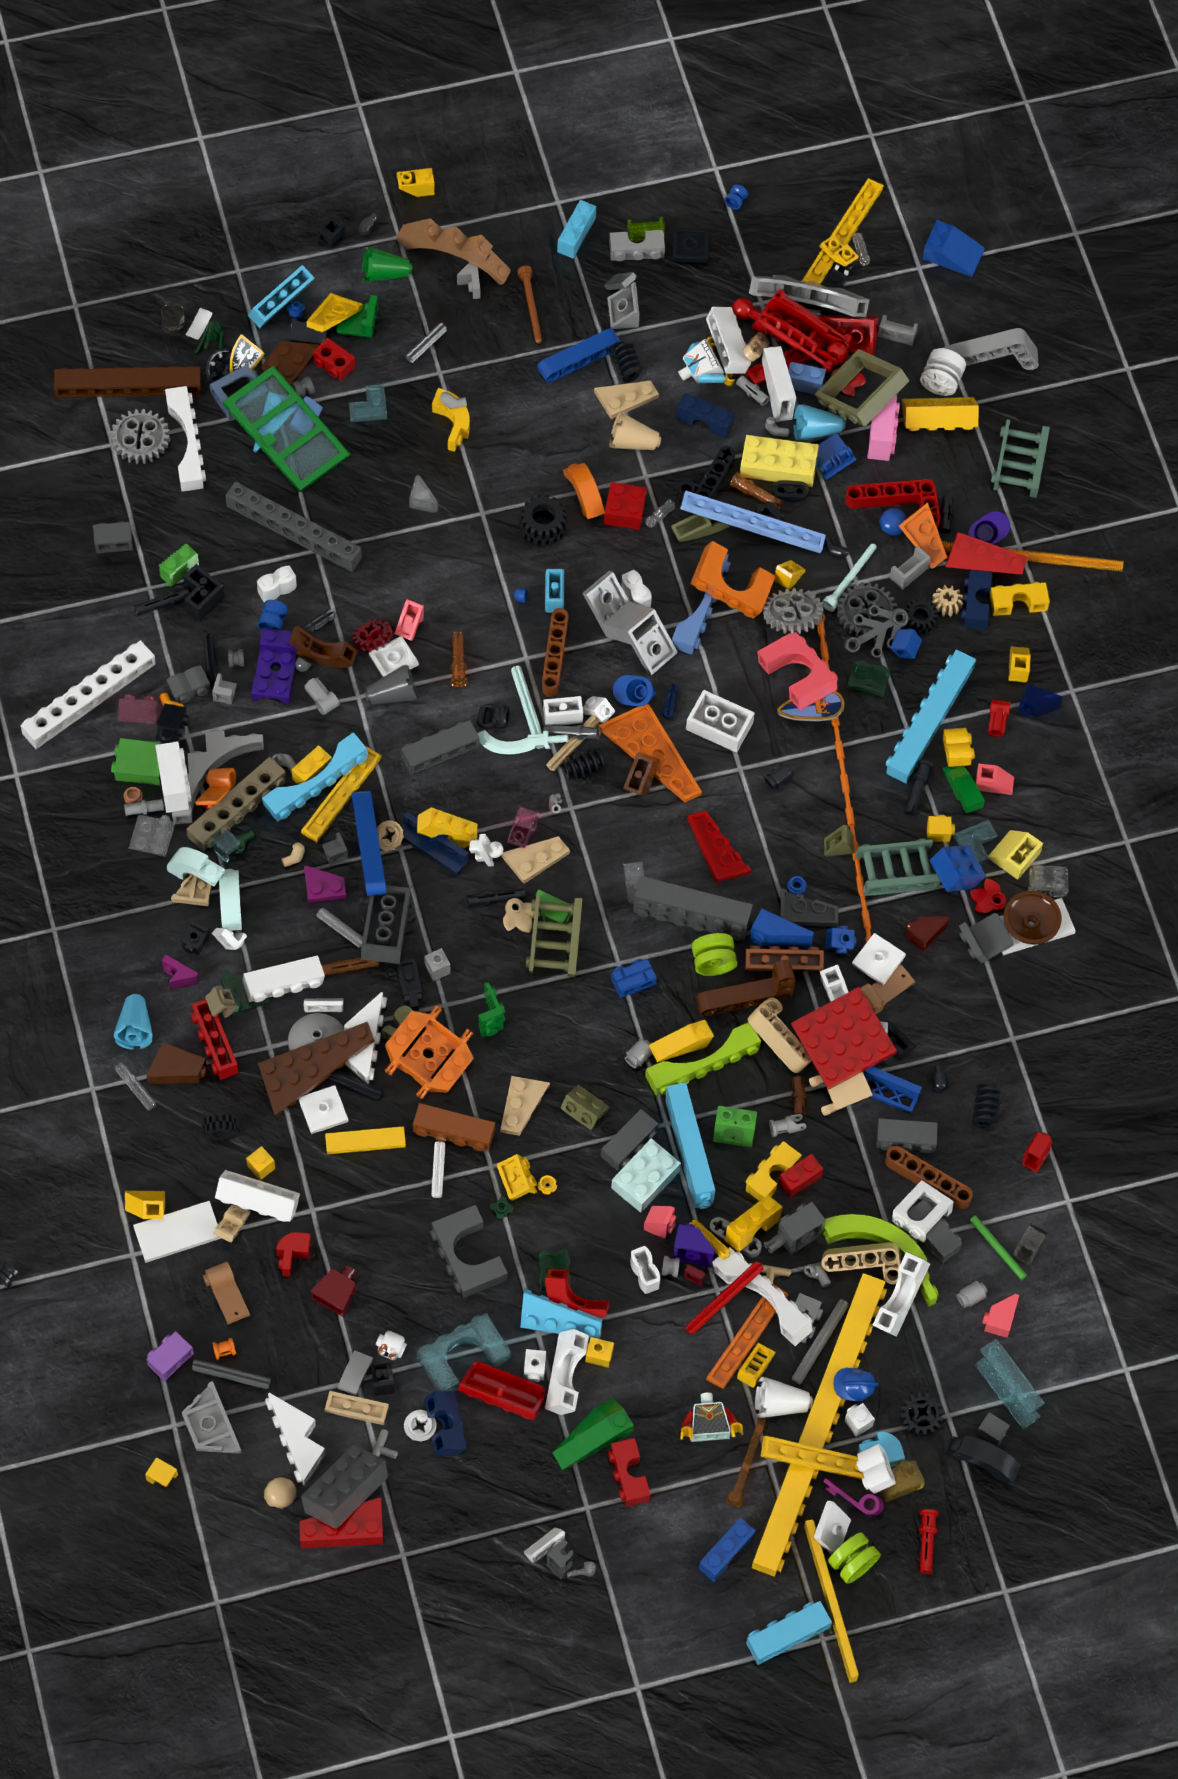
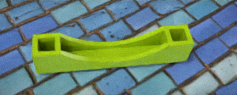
M748 1022L733 1029L724 1045L712 1055L689 1063L662 1061L647 1068L645 1077L656 1096L659 1094L664 1095L666 1094L667 1086L685 1082L688 1084L694 1078L700 1079L704 1077L707 1072L720 1070L729 1062L735 1063L739 1061L742 1056L755 1054L760 1049L761 1040Z

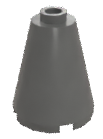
M407 664L367 686V691H364L367 702L371 701L372 705L418 700L417 689L414 686L413 677Z

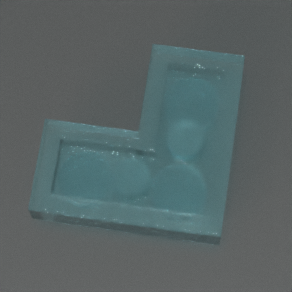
M384 384L366 386L367 401L349 403L351 422L387 419Z
M986 820L955 833L954 838L959 846L969 845L978 863L982 864L989 859L982 844L996 839L997 834L990 821Z

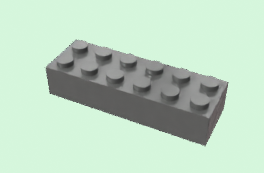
M641 876L635 894L633 912L642 917L650 916L658 921H669L678 926H689L697 931L704 930L712 934L725 933L731 935L733 940L745 941L751 921L753 904Z

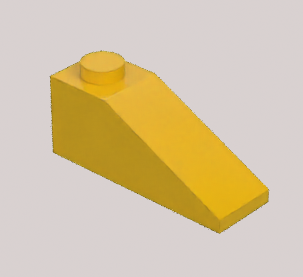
M706 1020L689 1024L651 1043L649 1047L657 1062H661L706 1048L714 1035Z

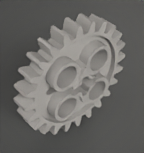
M135 409V414L128 411L127 417L122 414V420L116 419L117 425H112L113 431L110 433L113 450H116L117 455L121 454L123 460L128 457L129 463L133 459H135L136 464H138L139 460H142L145 464L146 459L153 462V456L159 458V453L164 454V448H168V442H170L168 424L164 423V418L159 419L158 413L152 416V410L148 414L145 413V409L141 413ZM143 423V427H142V433H143V434H141V440H140L141 446H140V449L138 450L137 448H138V445H139L138 439L140 438V424Z
M786 588L784 593L779 590L778 595L773 593L772 598H767V602H765L763 607L764 620H766V624L771 625V628L776 627L777 632L783 629L784 634L787 631H790L791 634L794 631L801 634V630L808 632V627L814 629V624L819 625V620H822L823 603L820 602V598H816V594L810 595L809 590L803 593V589L796 591L795 588L792 591Z

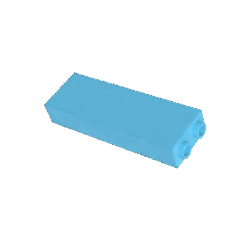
M685 1082L667 1086L665 1102L694 1209H706L714 1203L715 1187L687 1084Z

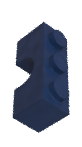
M684 393L677 406L676 418L692 425L695 420L704 421L710 427L709 432L727 438L734 423V412Z
M970 570L969 577L965 576L964 588H967V593L963 594V604H966V609H962L961 620H964V627L986 629L989 604H982L976 598L989 597L992 572Z
M434 1391L424 1401L428 1418L438 1419L444 1429L432 1437L435 1455L457 1456L467 1448L455 1391Z

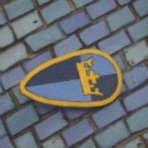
M834 691L802 710H799L791 700H788L777 709L778 715L792 720L826 721L838 717L843 712L844 699L842 695Z

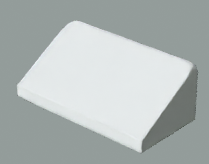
M342 998L304 999V1012H343L344 1000Z
M553 1528L526 1549L524 1554L532 1563H535L551 1551L563 1538L565 1539V1532L559 1528Z

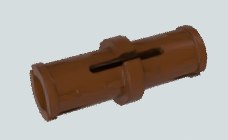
M796 1076L792 1078L793 1094H791V1099L794 1105L793 1115L801 1114L804 1117L806 1116L805 1100L807 1099L804 1087L805 1078Z

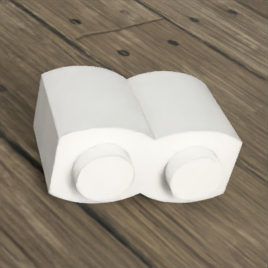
M290 566L281 567L273 574H266L257 580L258 594L263 602L275 600L280 595L288 594L297 587L296 575Z
M635 570L623 574L621 587L630 602L651 608V592L642 584L640 574Z
M646 1246L632 1250L631 1268L638 1276L641 1290L645 1294L658 1290L660 1274L657 1267L652 1264L651 1252Z
M880 1444L857 1454L858 1461H856L860 1472H863L864 1478H862V1482L867 1490L870 1489L875 1494L896 1484L887 1454Z

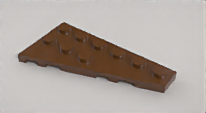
M368 1022L258 1063L276 1118L287 1107L294 1105L296 1100L304 1094H308L330 1077L331 1073L337 1068L344 1066L346 1061L354 1055L357 1056L375 1041Z

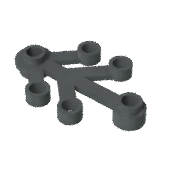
M877 605L870 606L868 614L872 617L879 615L888 618L889 620L884 623L865 618L861 614L854 615L852 618L854 625H865L873 629L857 638H848L844 643L845 649L850 653L856 652L860 649L862 643L877 635L875 645L870 650V655L873 658L881 657L887 629L893 626L891 638L886 641V646L891 649L890 640L894 641L898 629L905 626L908 622L909 616L904 609L898 608L891 612L881 609ZM873 607L877 609L876 614L871 612ZM897 615L902 617L901 621L896 620ZM857 616L861 618L860 623H857L855 620ZM849 642L854 643L853 649L849 647ZM875 649L879 650L878 656L873 653Z

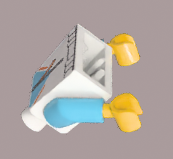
M712 337L691 344L686 355L683 356L687 366L678 371L683 381L692 376L697 383H724L727 386H732L735 382V379H729L733 377V373H726L724 376L725 372L714 353L716 345L713 343Z

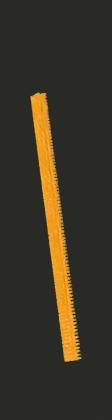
M942 541L945 551L950 553L953 545L952 542L946 541L945 543V541ZM1008 548L1010 551L1027 556V561L1030 559V562L1032 559V562L1033 560L1034 562L1039 560V563L1040 561L1041 563H1045V561L1047 563L1048 561V564L1049 562L1050 564L1052 562L1056 564L1057 562V565H1061V563L1063 565L1064 563L1066 566L1069 563V566L1073 564L1075 567L1078 564V567L1079 565L1080 567L1085 565V568L1087 565V568L1088 566L1089 568L1094 566V569L1095 567L1096 569H1100V567L1102 569L1103 567V570L1104 568L1105 570L1110 568L1112 571H1116V569L1118 571L1119 569L1121 572L1123 569L1124 561L1118 560V562L1117 560L1103 558L1102 560L1101 558H1095L1094 560V557L1085 558L1079 556L1078 558L1075 555L1071 557V555L1066 554L1062 556V554L1056 553L1055 555V553L1048 554V552L1046 554V552L1039 553L1037 551L1032 553V551L1028 550L1023 552L1020 549L1016 551V549Z

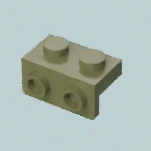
M580 1085L576 1086L566 1095L561 1105V1109L589 1130L594 1128L596 1122L610 1108Z

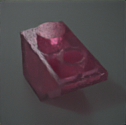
M519 806L507 842L526 848L535 831L540 813Z

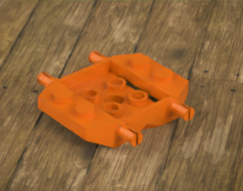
M435 1005L430 1014L411 1011L385 1044L391 1061L385 1072L392 1075L398 1067L411 1075L422 1086L416 1093L420 1099H423L428 1091L447 1093L474 1059L467 1045V1041L473 1035V1032L469 1033L470 1030L466 1029L461 1037H457L436 1021V1017L442 1011L441 1008L438 1009L439 1006ZM425 1028L426 1030L423 1032L420 1038L412 1046V1048L405 1055V1057H403L402 1054L410 1046V1044L421 1032V1030ZM426 1049L431 1050L433 1057L426 1058L423 1055V1051ZM453 1049V1054L446 1061L443 1067L439 1070L436 1076L432 1079L431 1076L435 1073V1071L438 1069V1067L442 1064V1062Z

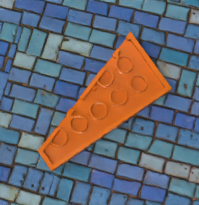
M648 703L598 725L603 734L633 759H635L637 753H645L660 759L654 777L683 802L686 803L702 795L700 787Z

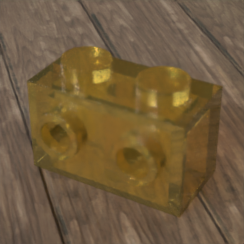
M909 1460L902 1461L897 1465L898 1467L891 1469L896 1484L881 1490L885 1502L923 1488L925 1481L915 1460L910 1462Z

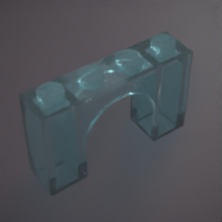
M487 1313L482 1316H475L470 1323L465 1326L464 1324L459 1325L453 1330L454 1332L449 1335H441L436 1339V1342L431 1345L426 1344L422 1346L417 1352L419 1363L437 1391H456L459 1388V1381L447 1363L449 1352L459 1344L469 1343L478 1346L495 1368L511 1360L510 1349Z

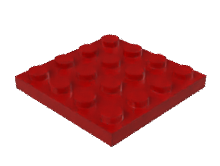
M860 987L791 1023L792 1028L828 1090L897 1053L896 1048Z

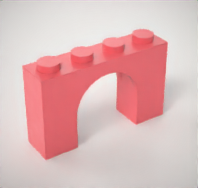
M796 631L757 651L758 663L768 674L792 663L803 664L810 668L811 672L807 677L789 687L790 700L799 710L837 690L838 677L835 672L827 668L825 661L819 659L815 650L812 647L810 648L806 644L804 637L799 636Z

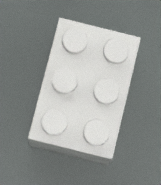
M703 690L687 718L686 730L737 753L753 724L754 712Z
M178 742L155 745L166 813L189 809L188 802H192L183 748L179 749Z

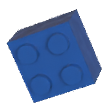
M969 845L943 847L930 859L947 892L972 890L986 877Z

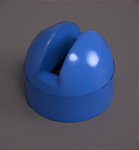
M516 589L514 592L515 600L520 603H526L528 589Z

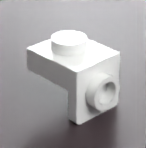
M592 696L583 706V713L596 716L600 723L606 722L615 713L608 700L603 697Z

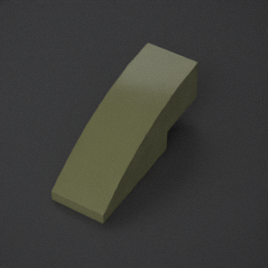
M694 514L671 525V528L678 541L682 542L711 535L731 525Z

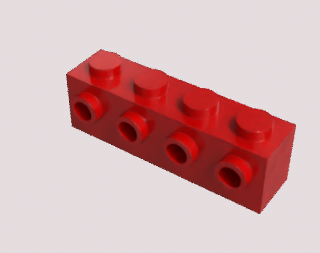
M206 999L193 1003V1013L190 1014L194 1025L198 1024L199 1030H197L200 1041H204L206 1044L204 1050L207 1058L211 1057L213 1061L211 1068L214 1075L218 1074L219 1079L222 1080L239 1074L237 1062L218 1015L216 1017L212 1016Z

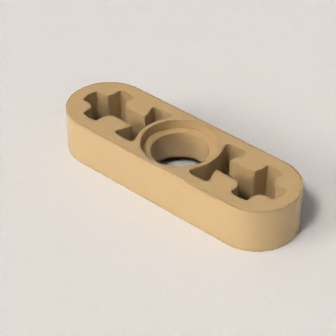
M758 332L743 348V353L749 361H755L763 353V348L768 347L769 341L762 332Z

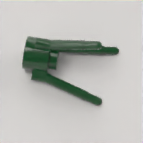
M218 322L208 323L207 330H204L203 337L197 346L195 354L199 353L204 342V348L207 349L210 340L215 341L217 338L219 339V349L223 348L224 333L221 332V324Z

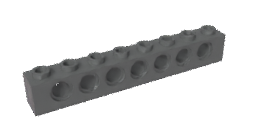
M237 482L232 485L226 494L227 507L350 572H353L362 559L361 547Z

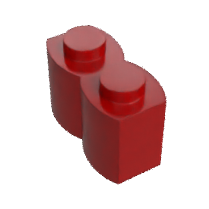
M1037 1132L1024 1152L1023 1166L1034 1172L1039 1171L1053 1143L1048 1134Z

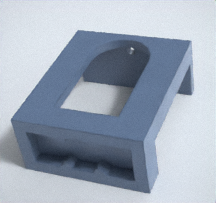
M248 365L210 384L211 395L229 420L234 417L223 405V401L228 397L222 388L243 377H247L250 382L258 377L255 370H251ZM262 383L234 404L241 408L260 397H264L267 400L266 393L268 390L265 384Z

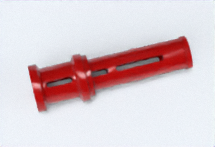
M924 1509L920 1511L922 1523L921 1527H919V1532L922 1535L919 1572L929 1574L932 1573L934 1535L937 1533L936 1517L938 1516V1511Z

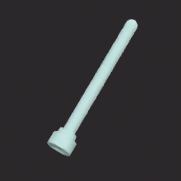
M870 544L835 592L825 597L822 603L826 610L833 612L836 609L838 598L876 550V544Z

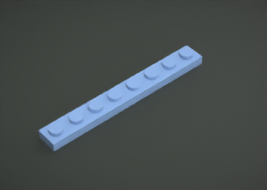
M689 491L684 493L680 508L682 510L817 553H821L826 536L824 534Z

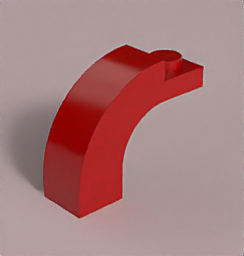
M548 1270L545 1277V1285L550 1301L558 1304L561 1302L568 1305L567 1307L570 1309L581 1310L599 1318L606 1317L609 1310V1301L588 1300L577 1296L569 1284V1270Z

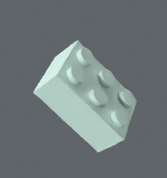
M650 1139L612 1179L611 1188L641 1213L680 1172L681 1163L654 1140Z

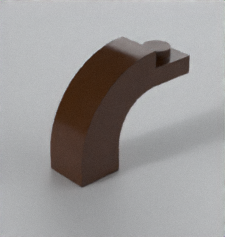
M300 626L293 628L289 644L297 649L296 654L312 663L331 668L352 667L357 650L346 641L337 643L324 642L316 639Z

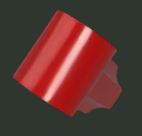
M992 699L988 734L991 736H1004L1006 718L1008 719L1011 702Z

